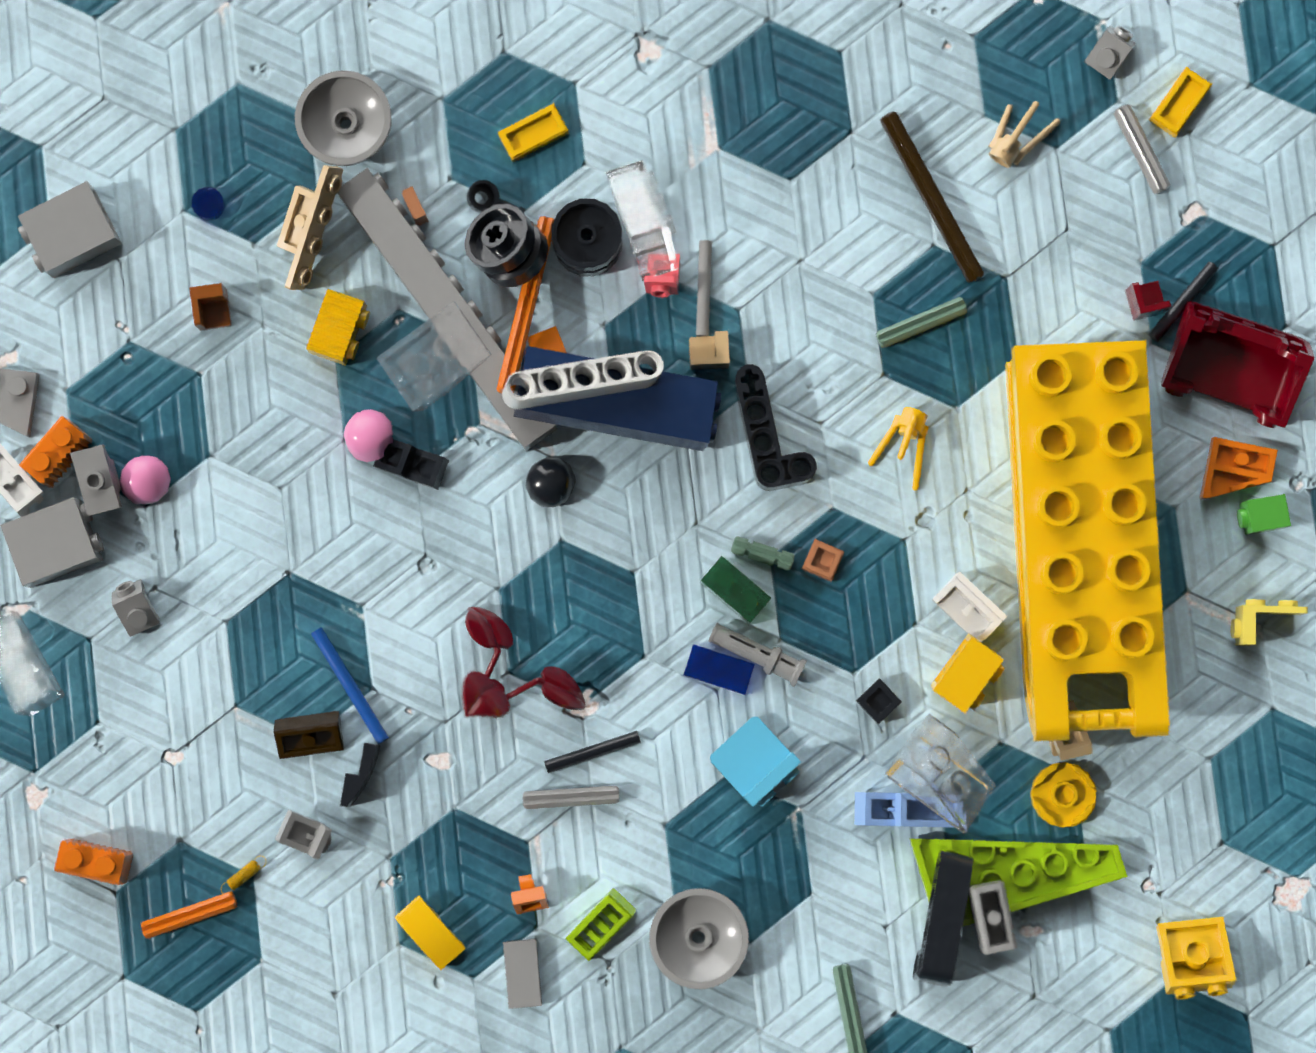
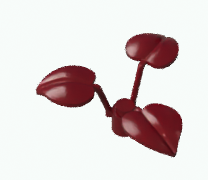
M469 607L467 609L465 624L469 635L481 646L493 648L494 654L485 674L472 671L464 678L462 700L465 717L502 718L510 710L509 699L536 685H541L544 697L559 707L571 710H583L586 707L585 699L577 682L569 673L554 666L545 667L541 672L542 678H535L505 694L504 686L498 680L489 678L501 654V648L510 649L513 645L512 633L508 625L493 612L479 607Z

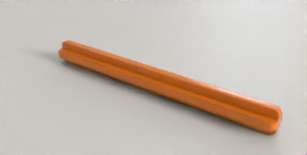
M541 216L537 222V227L546 236L549 252L554 219ZM546 261L536 276L529 282L522 284L496 388L501 394L508 377L520 371ZM516 385L511 386L512 392L515 391Z

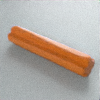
M227 892L141 923L142 933L145 938L149 939L235 909L237 907L236 897L233 892Z

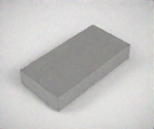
M526 939L503 942L509 1009L542 1006L537 940Z

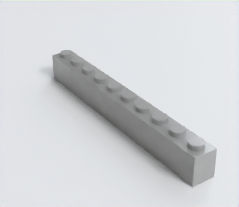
M366 168L342 185L338 195L527 452L556 431L557 425L513 417L514 409L505 404L502 394L496 389L505 356L497 345L501 342L500 337L491 325L485 328L480 322L479 318L483 315L472 300L466 303L460 294L464 290L453 274L447 277L441 269L445 263L436 250L433 249L430 252L422 243L426 240L425 235L416 223L410 226L405 220L404 216L408 213L397 198L391 201L385 192L389 187L381 175L377 173L373 176L369 169ZM516 385L513 392L515 395H517L519 385Z

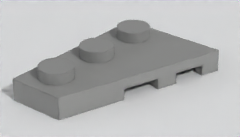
M0 368V424L30 438L40 375L34 372Z

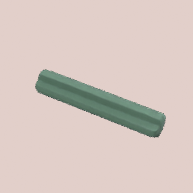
M958 297L879 330L876 333L877 341L881 348L888 347L964 315L967 312V306L962 297Z
M848 964L836 965L832 970L849 1053H867L851 968Z

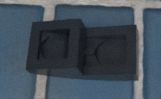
M393 439V443L389 444L384 450L383 458L375 460L373 467L438 490L449 460L443 456Z
M364 743L359 775L345 773L340 806L350 807L360 796L373 773L381 745Z

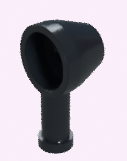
M487 180L476 181L467 191L468 205L479 213L497 204L513 205L501 199L497 187ZM476 194H479L483 197V204H479L476 202ZM521 206L518 207L523 213H525V208Z

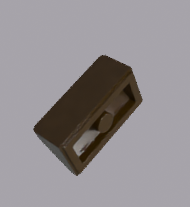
M339 711L275 720L273 732L279 759L344 750Z

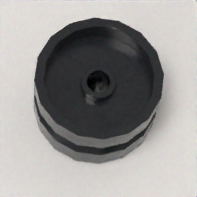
M578 199L566 204L557 213L552 224V243L558 261L567 271L579 276L594 277L607 272L618 261L622 251V226L617 214L606 203L596 199ZM591 234V240H583V235Z
M497 204L482 211L468 228L464 243L466 255L495 284L502 287H518L529 282L540 272L548 253L546 236L518 207L510 204Z

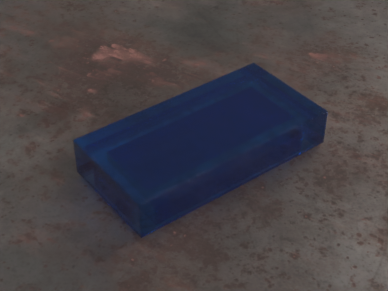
M693 644L683 676L745 695L755 664Z

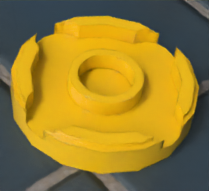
M1067 762L1051 764L1042 769L1033 780L1030 792L1032 806L1038 816L1050 825L1062 828L1077 826L1087 820L1095 808V783L1089 773L1079 765Z

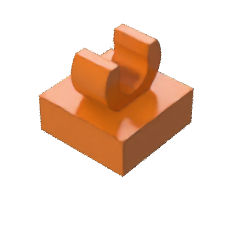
M531 874L520 876L519 884L521 891L511 892L516 914L549 908L544 887H535Z

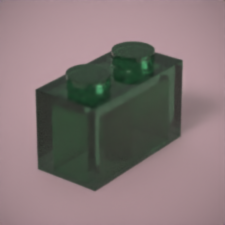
M723 556L718 559L700 580V584L748 625L771 600L769 595Z

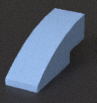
M855 792L854 825L960 827L961 795Z

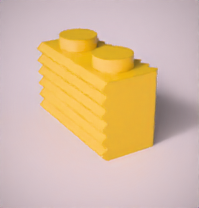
M327 289L306 350L312 355L346 366L348 358L353 360L359 347V341L355 340L359 328L364 330L369 319L370 311L366 310L367 305L365 301Z

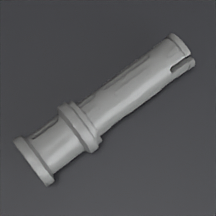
M716 623L708 640L710 643L712 642L764 667L763 671L766 674L770 675L773 673L790 681V685L795 687L807 662L805 659L799 661L782 653V649L779 647L770 649L719 623Z

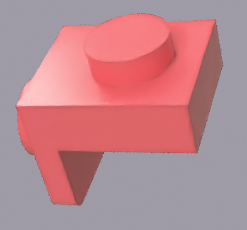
M648 253L646 276H644L646 294L659 298L669 297L670 294L678 295L680 254Z

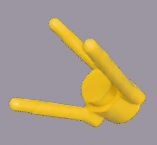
M904 407L901 416L895 415L890 429L874 451V454L868 461V465L873 466L898 428V434L903 436L898 453L899 460L904 458L910 440H916L918 436L912 489L917 491L921 477L925 437L929 429L925 425L928 415L918 409Z

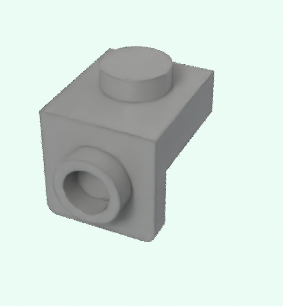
M1109 26L1084 62L1108 79H1111L1136 43L1131 40L1133 35L1121 26L1116 28Z
M141 579L135 582H124L112 592V606L129 637L160 624L159 617L145 593L144 584Z
M288 809L275 840L307 853L315 859H319L321 854L327 851L331 843L330 834L332 829L319 821Z

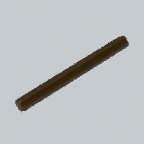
M896 112L884 115L880 119V123L966 281L972 283L984 276V272Z

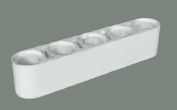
M641 351L518 371L508 377L502 391V398L507 406L513 409H523L648 388L661 375L664 368L663 360L656 352ZM639 365H649L653 369L654 374L646 375L642 373ZM607 370H618L622 375V379H611ZM578 374L586 375L591 384L587 386L581 385L576 381L575 376ZM547 379L553 380L558 384L559 389L550 391L544 387L543 381ZM521 385L525 388L527 394L517 396L512 392L511 386Z

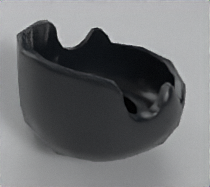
M546 457L532 465L526 477L525 487L530 499L541 507L554 508L565 503L570 498L576 479L570 464L561 458Z

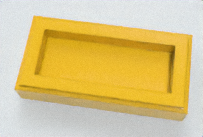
M1186 67L1149 121L1175 138L1213 84Z
M553 103L497 133L512 162H515L569 134V131Z

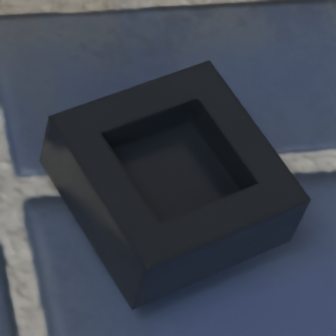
M880 678L855 700L877 725L902 703Z

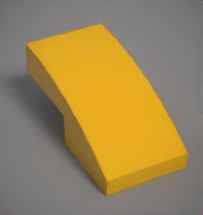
M420 895L395 916L401 927L440 970L466 949L464 944L442 922L440 916Z

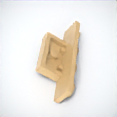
M324 165L315 191L303 186H295L277 243V247L295 254L285 288L304 290L312 279V266L316 255L322 248V235L325 226L332 217L331 207L335 195L342 186L341 176L343 169L340 167Z

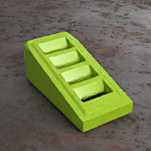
M612 888L565 939L590 961L633 917L636 909L616 889ZM609 903L622 915L621 917L608 906ZM600 912L614 923L612 927L598 915ZM590 922H593L604 933L602 937L588 925ZM582 931L596 943L593 947L579 935Z

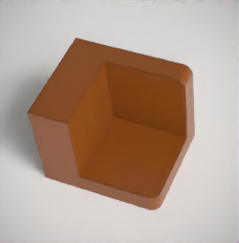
M222 283L189 287L194 325L200 331L231 326L227 288Z

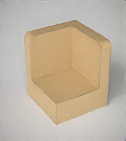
M715 331L714 336L691 337L689 339L690 370L729 368L728 331Z

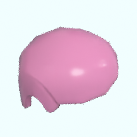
M371 409L357 412L345 427L344 438L347 448L357 460L364 462L379 460L383 458L386 447L393 443V430L390 420L384 413Z
M139 456L127 462L122 469L119 483L123 495L135 504H152L159 501L168 492L171 478L167 466L158 458Z

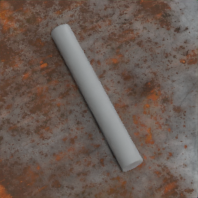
M710 240L699 241L696 336L698 337L709 336L712 241Z

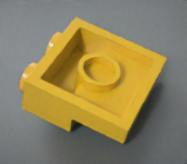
M1223 917L1157 924L1156 929L1162 955L1160 964L1166 995L1175 994L1176 999L1184 1000L1195 997V992L1208 991L1209 996H1221L1228 993V988H1232L1236 982V976Z

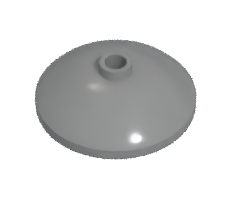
M334 71L318 77L305 88L296 105L295 126L298 137L310 154L330 165L352 166L368 160L382 148L391 129L392 117L387 97L372 79L357 72ZM344 120L352 122L351 126L347 129L340 127L341 122Z
M701 888L679 892L665 901L653 918L649 935L651 954L660 971L674 983L691 989L712 988L730 979L742 965L749 941L747 924L738 907L723 894ZM696 931L703 932L705 935L704 941L695 943L692 939L693 933Z

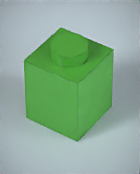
M1285 494L1246 500L1239 504L1240 509L1237 510V521L1239 527L1244 528L1245 535L1281 530L1291 526Z

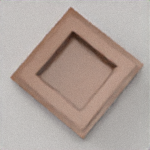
M413 186L403 190L402 196L415 223L420 226L429 222Z
M814 539L802 570L832 582L844 551Z

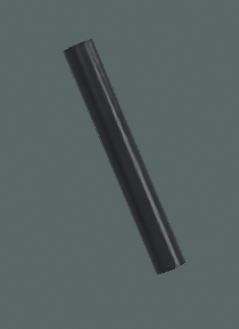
M1208 261L1173 303L1171 308L1168 309L1149 332L1148 336L1152 340L1159 342L1184 312L1187 303L1194 300L1218 271V267L1214 263Z
M634 731L546 760L544 763L547 772L551 773L641 742L638 732Z

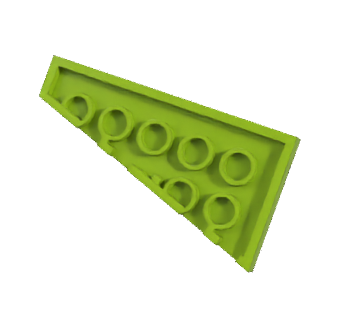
M909 838L928 902L930 900L939 851L973 857L970 886L997 880L1003 881L1010 912L1128 877L1118 845ZM969 896L967 897L962 927L974 924Z

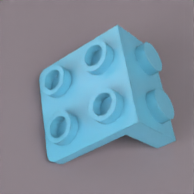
M758 717L750 718L710 756L711 763L752 807L757 803L763 807L776 795L772 789L779 782L783 781L786 785L800 772L797 766L801 761L783 745Z

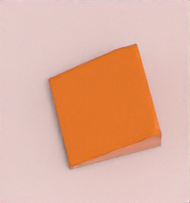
M556 326L527 338L530 347L567 353Z

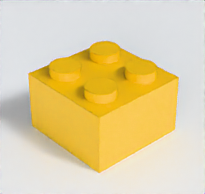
M968 633L932 682L931 688L962 712L966 713L969 708L974 711L985 697L982 690L989 681L994 684L1003 673L1005 668L1001 664L1004 659Z

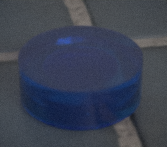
M203 187L194 193L191 205L198 217L211 221L223 214L225 200L215 188Z

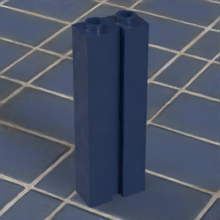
M527 346L522 359L521 371L592 360L594 358ZM639 367L641 372L646 375L654 374L653 369ZM607 370L611 379H622V375L618 370ZM662 371L657 381L648 388L514 409L513 417L704 451L710 442H714L716 437L717 424L712 423L714 412H718L720 407L721 393L717 392V381ZM578 374L575 376L579 384L584 386L591 384L586 375ZM549 379L543 381L546 389L550 391L559 389L555 381ZM519 385L517 396L526 395L525 388Z

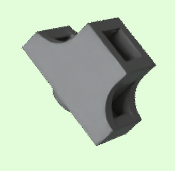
M105 445L70 453L88 516L122 507L120 501V490L122 489L114 460L108 456Z

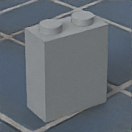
M88 181L18 215L22 226L18 227V230L27 245L32 244L36 254L32 255V258L41 273L45 271L52 278H56L122 244L95 189Z
M73 497L0 525L22 586L32 588L103 561L100 553L104 551L102 540L98 533L93 534L89 523L93 521V516H88L85 504H82L81 500Z

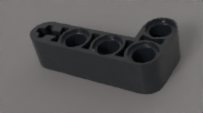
M753 364L742 366L737 371L735 377V390L757 485L765 491H774L808 483L817 470L815 458L806 452L781 455L763 371ZM746 374H750L752 379H757L753 388L755 396L748 398L750 394L748 384L741 383L744 381ZM752 405H759L764 409L765 416L760 420H754L749 417L747 409ZM759 436H766L771 440L772 447L768 451H760L755 447L754 440ZM799 460L807 462L810 467V473L806 476H798L793 471V464ZM766 467L775 468L779 474V479L773 483L765 482L761 477V471Z
M939 851L921 950H918L915 958L913 980L944 987L952 983L969 892L973 857Z

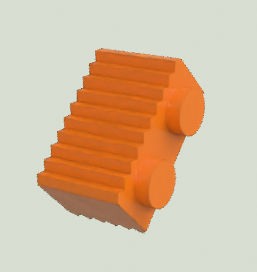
M61 416L19 466L39 483L49 488L54 487V483L58 482V478L63 477L62 473H67V468H71L73 461L70 453L88 448V444L92 443V438L72 421Z
M74 838L65 839L60 842L54 871L122 885L126 884L128 880L133 853L125 851V849L119 850V848L113 849L112 847H106V845L100 846V844L94 845L93 843H87V841L81 842V840H75Z

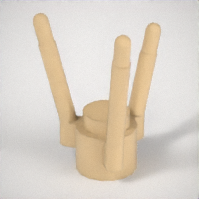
M1033 102L1011 136L1005 134L1002 138L1013 106L1009 104L1001 118L995 137L988 146L991 149L989 156L1006 168H1010L1012 164L1018 166L1022 158L1061 123V120L1059 118L1055 119L1026 146L1019 150L1021 143L1017 139L1039 107V102Z

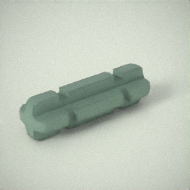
M739 536L735 537L731 548L733 554L742 557L748 555L749 559L771 566L776 564L778 565L777 568L787 571L792 568L795 558L793 553L783 550L781 553L777 551V548L755 541L750 543L748 542L749 539Z

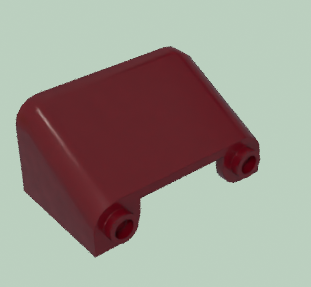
M1188 302L1161 380V386L1165 387L1167 393L1177 397L1191 394L1192 390L1252 410L1253 414L1258 417L1257 422L1263 426L1275 428L1277 425L1285 428L1315 356L1310 343L1298 336L1200 303Z

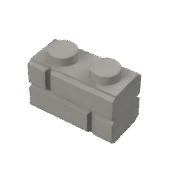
M997 880L969 886L968 896L980 952L986 955L1016 949L1017 943L1015 934L1012 933L1013 924L1004 882Z

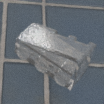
M642 160L607 171L606 175L623 228H625L630 240L631 251L636 256L642 281H644V276H659L679 269L671 235L676 233L671 215L664 216L663 212L667 211V207L662 193L656 194L654 191L658 189V185L653 171L647 172Z
M10 610L0 616V683L14 714L32 716L65 697V694L19 612Z

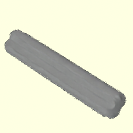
M1129 104L1119 107L1115 110L1114 116L1152 192L1157 194L1166 190L1170 183L1132 107Z
M617 786L526 791L523 793V806L525 809L615 804L620 800L619 788Z

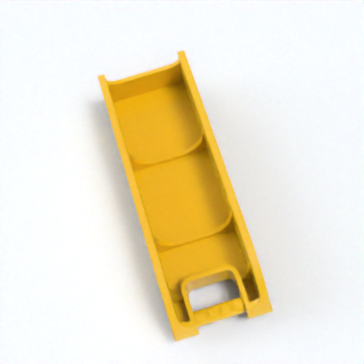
M1146 340L1013 346L1011 349L1012 359L1010 362H1006L1005 371L1022 673L1025 703L1033 740H1068L1069 732L1118 729H1130L1134 737L1168 736L1170 722ZM1120 673L1126 677L1129 708L1068 711L1067 680L1071 675Z

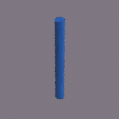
M321 627L312 632L313 639L377 744L379 745L389 739L323 628Z

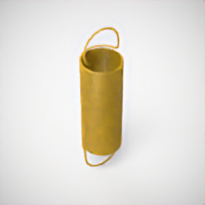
M252 860L226 880V882L234 891L262 868L255 860Z

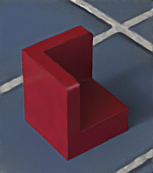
M1159 281L1139 285V282L1132 283L1125 290L1133 321L1163 314L1171 308L1170 300L1164 301Z

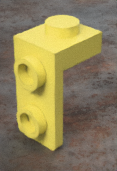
M1260 599L1245 600V605L1235 607V619L1231 620L1230 626L1231 638H1235V646L1256 645V614L1304 615L1308 614V607H1298V601L1279 600L1278 606H1265V600Z

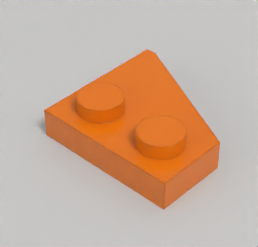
M1218 437L1211 438L1200 499H1208L1272 482L1278 450Z

